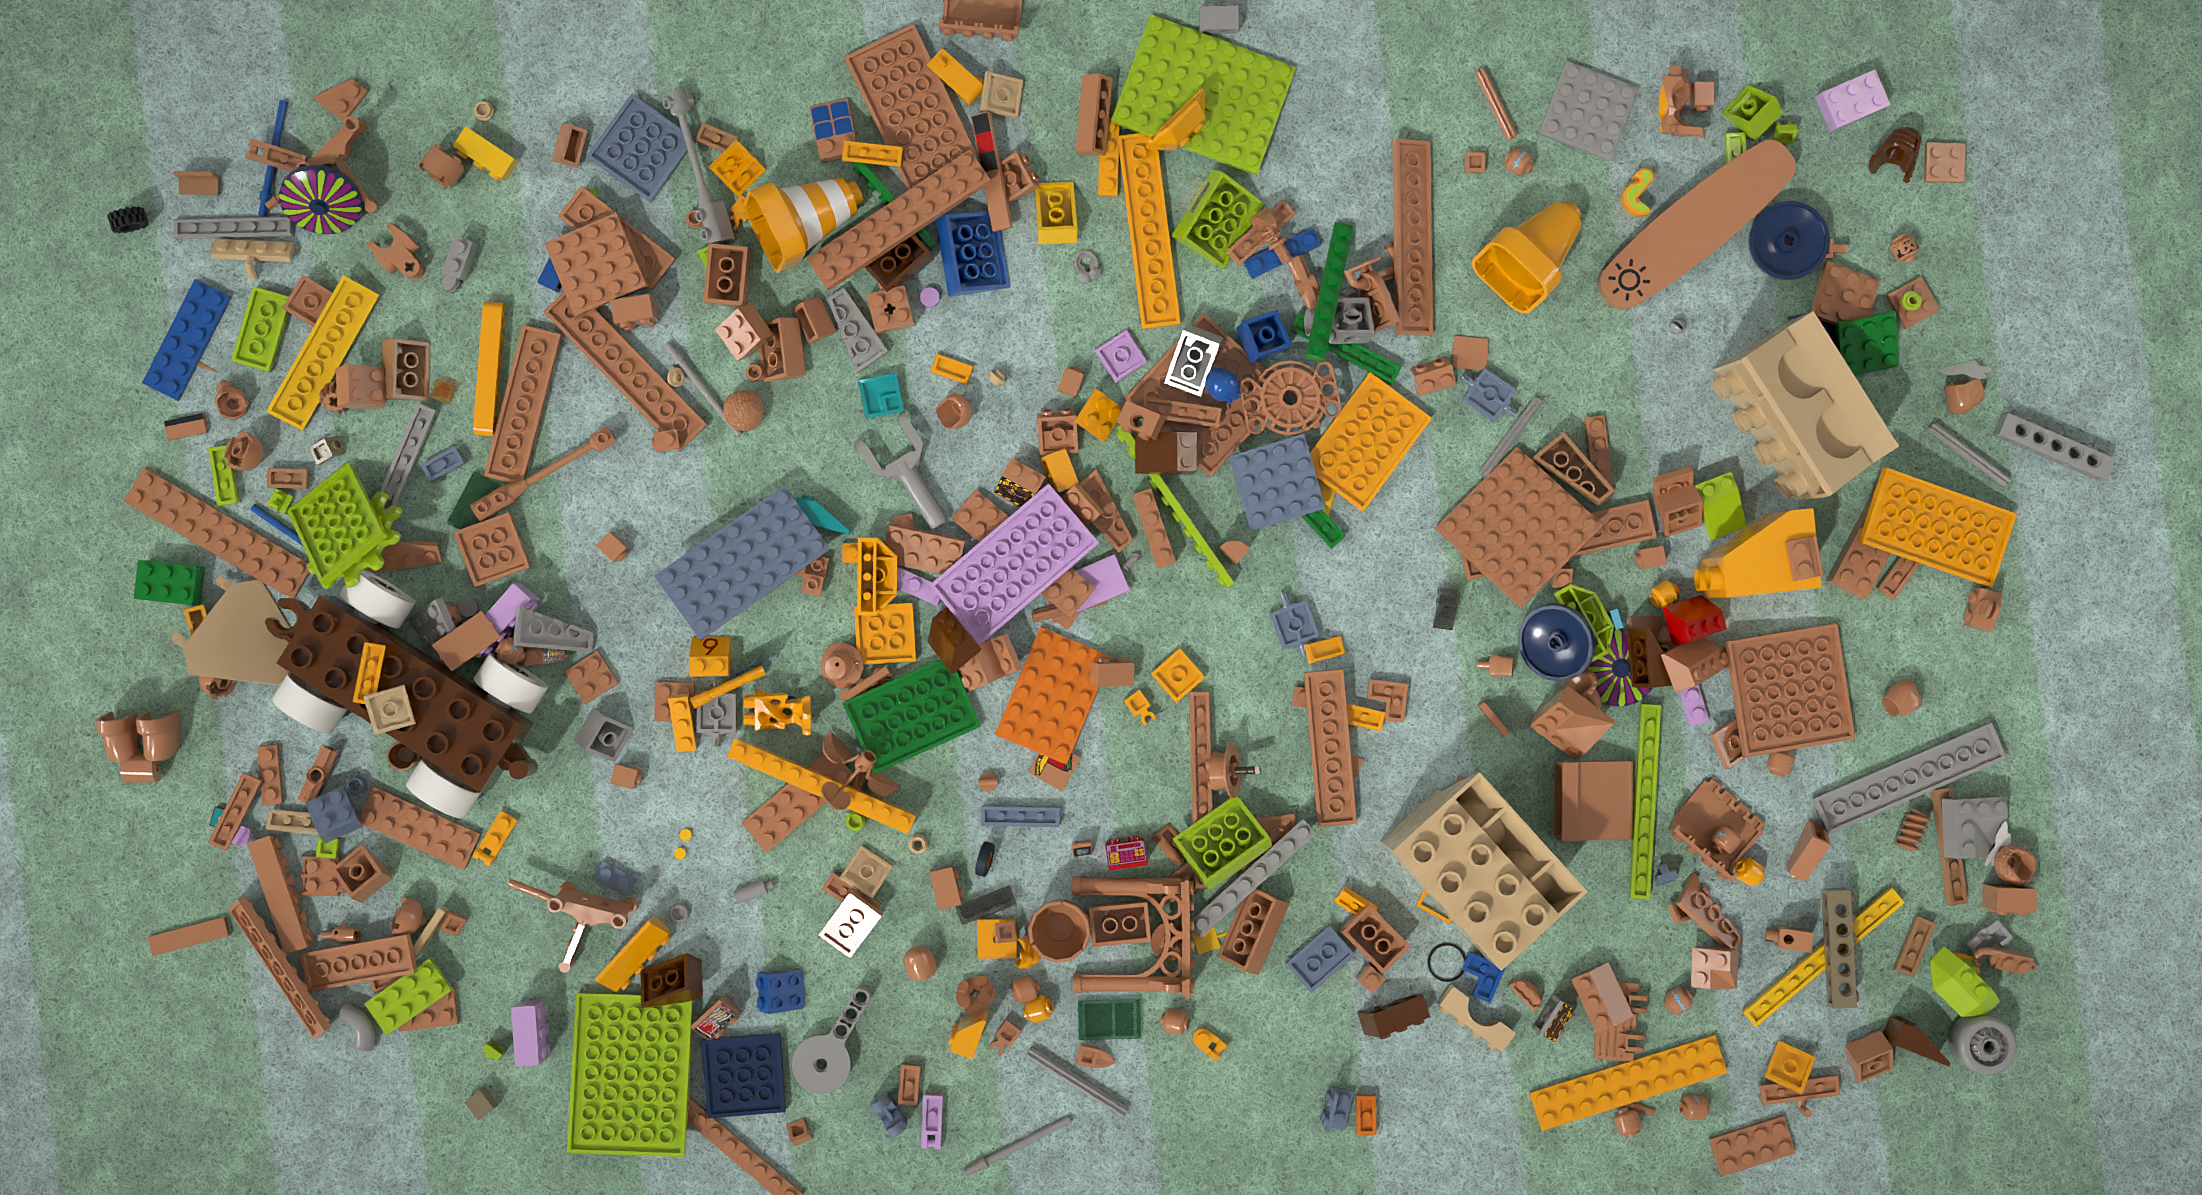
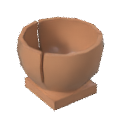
M1056 899L1043 903L1033 912L1027 927L1029 943L1040 957L1055 963L1071 961L1085 951L1084 949H1086L1091 936L1089 917L1078 904L1066 899Z

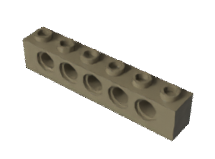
M1847 888L1821 889L1827 1006L1833 1009L1857 1008V1002H1859V993L1856 990L1858 973L1855 971L1857 954L1854 951L1856 934L1853 931L1855 915L1852 912L1854 896L1851 890ZM1841 904V905H1842V910H1841V912H1840V913H1836V907H1837V905ZM1842 924L1843 930L1838 933L1837 926ZM1843 943V951L1838 952V946ZM1845 963V969L1840 972V964ZM1845 982L1846 989L1840 991L1841 984Z

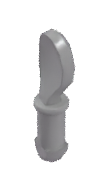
M1133 553L1124 564H1121L1122 567L1120 568L1123 575L1125 571H1129L1139 561V553Z

